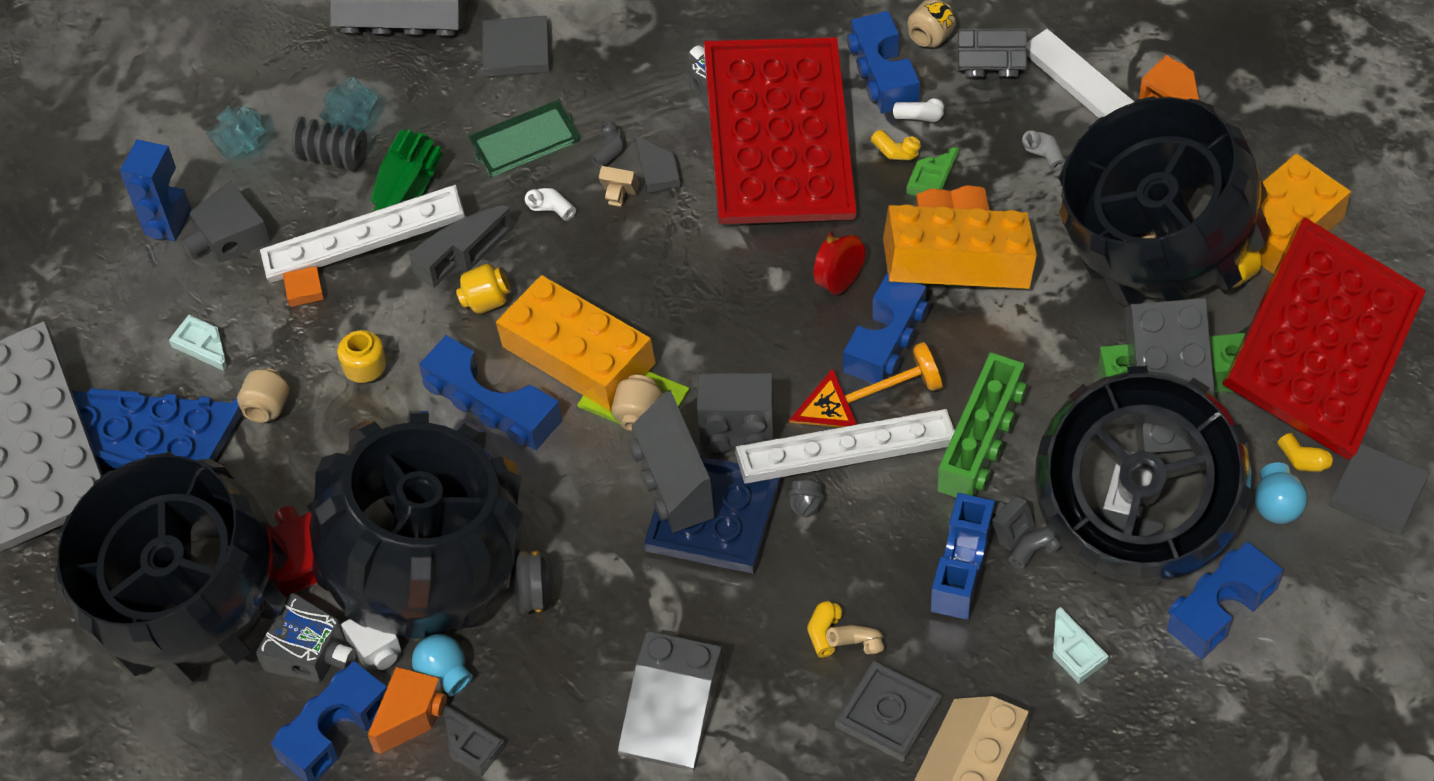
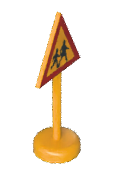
M923 341L913 347V356L917 367L847 395H844L832 368L788 420L789 423L839 428L857 425L848 405L849 403L918 375H921L924 384L929 390L937 391L942 389L941 377L928 346Z

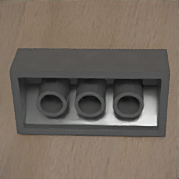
M330 0V26H340V32L359 33L360 27H372V33L390 34L392 33V28H404V34L418 35L423 34V29H436V35H455V29L465 28L469 0Z

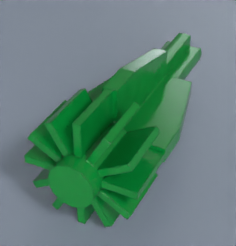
M400 129L379 167L370 202L376 205L372 212L423 194L430 178L444 156V153L440 152L442 149L440 146L432 145L434 140L421 132L414 134L411 129H408L407 132Z

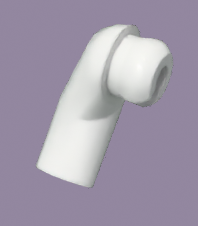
M932 98L927 102H896L893 107V115L895 119L936 122L944 115V104L937 98Z
M553 188L531 189L524 198L526 205L531 210L537 212L555 211L564 221L570 220L576 213V208Z

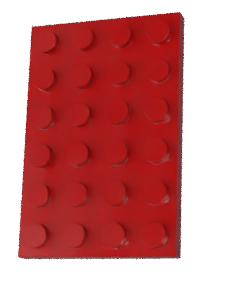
M837 37L704 41L703 51L718 224L855 220L857 212Z
M1303 217L1297 223L1222 384L1345 459L1350 460L1358 451L1426 290L1308 218Z

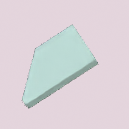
M188 315L169 339L171 347L225 371L227 363L218 328Z
M1061 607L1056 610L1053 658L1080 684L1108 663L1109 656Z

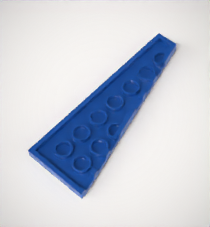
M91 388L89 392L72 391L98 463L115 469L129 462L145 458L146 455L171 452L174 456H183L197 461L199 459H212L216 461L242 415L237 399H233V402L230 403L212 401L211 397L201 396L199 400L178 399L177 395L165 394V397H148L141 395L140 392Z

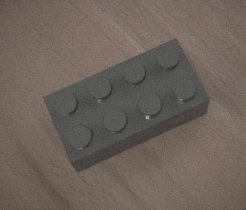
M1206 298L1131 304L1125 307L1130 367L1147 366L1148 371L1169 373L1188 381L1195 378L1210 387L1209 393L1215 398ZM1135 423L1137 452L1159 453L1192 450L1179 435L1165 427L1151 423Z

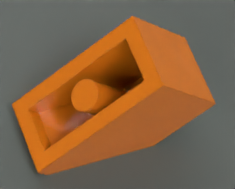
M1167 55L1164 56L1142 77L1139 99L1154 96L1157 98L1174 97L1199 100L1194 71L1185 64L1177 62Z
M398 667L395 668L368 733L374 752L382 754L432 729L436 716H442L444 713L443 709L447 703V695L443 692L440 678Z

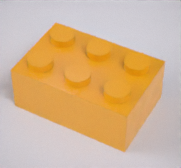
M1297 153L1263 181L1268 196L1261 204V208L1270 228V233L1266 246L1259 249L1262 261L1261 266L1272 274L1276 270L1297 223L1303 217H1306L1327 231H1330L1345 217L1351 194L1350 190Z

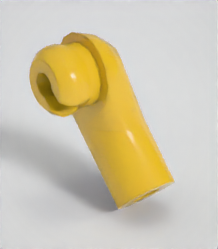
M1293 433L1282 436L1277 442L1296 470L1322 472L1329 469L1333 463V457L1329 451L1321 448L1302 447Z

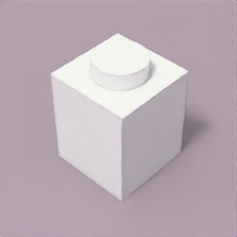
M351 619L341 624L347 643L351 648L356 649L357 657L369 673L376 669L384 670L389 668L396 662L397 657L402 654L395 634L384 633L369 627L365 628Z

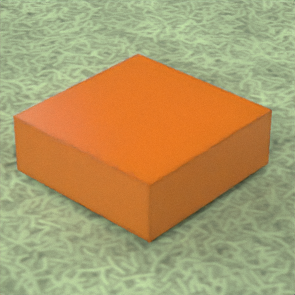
M317 266L283 273L287 300L290 307L324 300Z

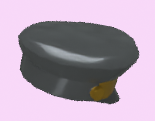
M520 548L516 556L513 583L519 610L523 615L532 610L541 612L549 601L552 591L553 570L551 558L545 551L539 553L538 550H533L529 553Z

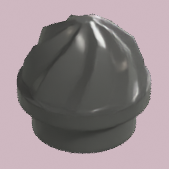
M804 480L793 481L791 483V490L787 492V499L792 511L801 517H808L818 512L821 502L824 501V494L820 493L821 484Z

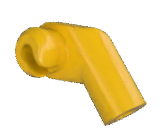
M882 129L877 130L871 136V142L890 160L910 161L919 155L918 150L921 147V143L913 136L905 137L903 143L895 142Z
M830 601L821 602L816 606L807 625L808 634L816 654L820 658L830 656L835 652V647L830 646L827 642L826 634L831 624H836L838 619L842 618L840 605Z

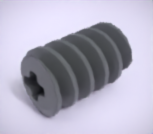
M300 116L293 127L292 151L294 156L300 160L307 158L310 162L320 161L323 165H330L332 163L337 168L344 166L348 170H355L359 167L365 156L367 136L366 132L362 130L356 138L354 127H348L345 135H343V126L340 124L335 125L331 132V124L329 122H323L319 129L316 119H311L307 125L305 117Z

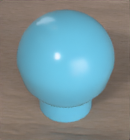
M1275 462L1264 466L1260 471L1261 481L1255 489L1254 503L1257 511L1264 519L1275 524H1287L1295 521L1303 514L1307 505L1308 498L1305 487L1297 477L1291 474L1288 465Z
M434 634L427 636L417 644L413 651V671L440 678L442 688L449 696H454L461 692L472 680L473 675L465 667V654L460 644L448 635Z

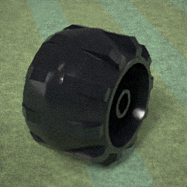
M1153 96L1138 99L1136 102L1120 107L1108 115L1100 117L1088 127L1070 155L1066 157L1058 177L1062 185V205L1059 215L1074 249L1080 255L1090 277L1104 278L1116 302L1126 306L1142 304L1146 297L1164 298L1165 301L1189 300L1192 294L1201 292L1214 284H1217L1223 290H1229L1242 280L1237 264L1243 258L1245 252H1256L1266 246L1270 228L1261 208V204L1268 195L1260 177L1257 162L1240 128L1228 124L1224 118L1216 114L1213 105L1196 99L1157 98ZM1197 188L1212 191L1213 194L1208 205L1194 219L1188 204ZM1153 232L1155 238H1137L1131 235Z
M1147 366L1127 367L1126 372L1103 377L1088 386L1082 384L1068 396V400L1051 419L1044 435H1042L1036 456L1035 487L1038 504L1047 529H1050L1058 543L1077 560V565L1091 574L1097 572L1115 580L1137 583V587L1157 586L1159 582L1183 577L1197 569H1201L1220 554L1235 536L1246 514L1252 491V470L1247 449L1248 440L1242 425L1236 424L1226 408L1209 393L1210 387L1195 378L1188 381L1169 373L1148 371ZM1129 423L1156 424L1179 435L1190 446L1195 456L1164 464L1157 455L1151 452L1139 451L1128 455L1106 432ZM1094 443L1121 467L1117 488L1125 502L1131 504L1124 533L1111 528L1100 520L1084 497L1080 481V470L1087 452ZM1136 469H1145L1154 476V480L1147 486H1139L1133 481L1131 473ZM1201 470L1203 482L1201 499L1197 509L1189 519L1177 528L1160 535H1132L1138 508L1151 505L1159 498L1166 479Z
M409 411L407 423L381 428L375 421L365 420L350 428L348 451L345 454L334 453L321 459L315 473V498L309 525L313 552L312 570L318 585L330 592L337 604L345 611L347 618L365 628L369 627L384 633L395 634L396 636L404 637V639H424L430 635L444 634L458 628L463 629L471 626L484 617V610L495 600L497 595L509 588L514 575V566L521 540L523 513L517 507L521 475L514 461L502 456L492 458L485 450L486 431L472 423H463L458 430L444 425L429 423L428 411ZM379 499L383 500L394 516L392 532L379 527L363 513L371 504Z
M171 452L146 455L145 458L129 462L111 472L108 471L96 480L94 485L80 498L70 515H67L59 534L57 567L55 568L53 578L57 595L70 607L79 627L90 640L103 649L123 669L134 676L151 671L153 667H156L175 685L193 683L201 675L202 664L211 662L225 654L236 665L251 653L244 640L254 630L260 619L272 620L280 616L286 600L284 595L273 584L274 571L283 568L289 559L285 542L269 524L255 497L237 482L224 466L212 459H199L197 461L183 456H174ZM205 538H220V554L215 568L200 564L192 555V541ZM171 602L176 605V607L161 611Z

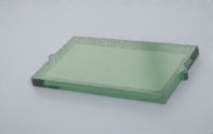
M558 100L468 136L476 151L477 161L483 163L490 177L581 141L580 135L572 124V116H567Z

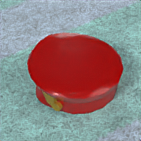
M833 232L828 234L820 246L814 263L813 275L817 286L826 288L833 295H839L852 285L865 261V247L861 239L855 235L837 238Z

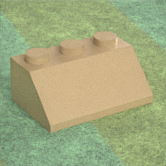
M993 696L954 699L914 781H1004L1027 733L1029 711Z

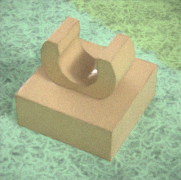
M601 166L598 179L606 190L605 199L609 200V205L622 207L625 193L637 195L640 182L635 172Z

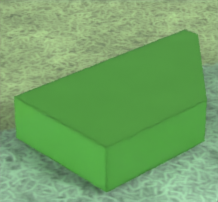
M952 147L948 150V153L934 158L929 156L918 160L907 184V194L916 196V194L932 188L944 190L959 157V148Z

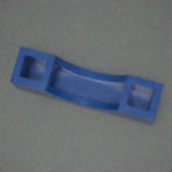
M447 335L419 364L423 378L422 383L429 392L434 395L441 394L451 400L453 405L463 412L468 410L478 416L487 427L491 429L498 428L503 431L517 445L523 446L525 444L537 451L562 422L559 401L532 385L507 393L494 392L482 387L476 381L478 368L474 351Z

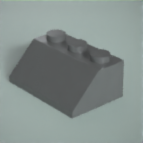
M671 390L667 391L632 424L634 440L629 441V447L634 461H642L645 470L641 471V475L647 491L654 490L657 499L654 500V506L660 521L667 520L672 533L714 519L710 477Z

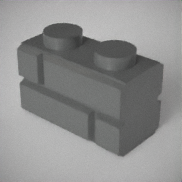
M959 29L958 72H965L966 78L985 77V71H998V77L1015 78L1018 77V71L1026 70V29Z

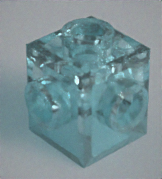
M351 77L329 90L323 99L325 106L319 116L326 122H329L332 129L337 124L342 125L343 135H345L348 127H354L355 130L361 131L371 120L369 113L378 97L354 77Z
M230 105L215 117L218 122L205 134L225 159L239 155L241 152L246 155L261 143L258 138L266 130L261 125L262 120L253 109L248 108L246 105L233 108Z

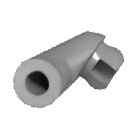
M1035 130L1026 131L1022 136V144L1025 149L1032 154L1045 157L1052 171H1060L1065 159L1056 139L1051 135L1036 132Z

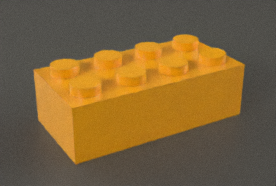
M909 204L888 206L883 242L889 282L1030 288L1037 254L1028 212L1016 210L991 211L980 208L953 209L944 206L936 208L916 207Z
M543 275L496 321L503 348L610 412L618 383L628 379L631 375L645 376L656 364L650 337Z

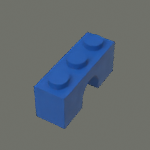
M889 11L852 19L851 34L847 35V44L850 53H856L857 55L856 62L860 77H866L867 79L866 86L870 101H876L881 114L893 111L896 102H919L920 82L910 59L907 58L899 61L886 60L897 57L899 48V34Z
M136 139L120 169V173L144 235H148L153 239L176 241L191 212V207L184 189L169 186L170 179L176 169L169 146Z
M887 272L873 297V320L884 323L887 327L880 330H870L859 325L857 326L843 351V373L873 384L887 379L889 375L894 376L900 365V354L903 348L909 349L915 336L914 328L917 322H923L928 314L930 303L926 301V286L918 283L889 282Z
M957 493L949 523L944 557H940L932 586L931 612L966 620L969 619L993 525L994 500Z
M1248 541L1237 551L1231 549L1222 558L1219 568L1212 575L1209 572L1205 573L1197 581L1194 591L1187 598L1181 596L1172 604L1168 611L1170 619L1167 631L1203 660L1229 634L1232 617L1219 606V603L1226 600L1238 601L1254 612L1278 589L1283 569Z
M355 661L346 669L338 671L331 679L330 685L319 696L312 697L305 704L302 712L290 724H285L278 730L274 740L271 742L278 761L303 781H318L338 760L332 742L325 737L327 731L336 723L343 721L353 722L364 731H367L372 726L387 687Z

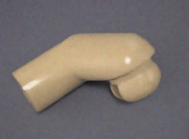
M846 625L831 627L826 634L827 642L832 647L863 643V650L867 655L877 654L884 650V643L882 642L884 636L876 628Z

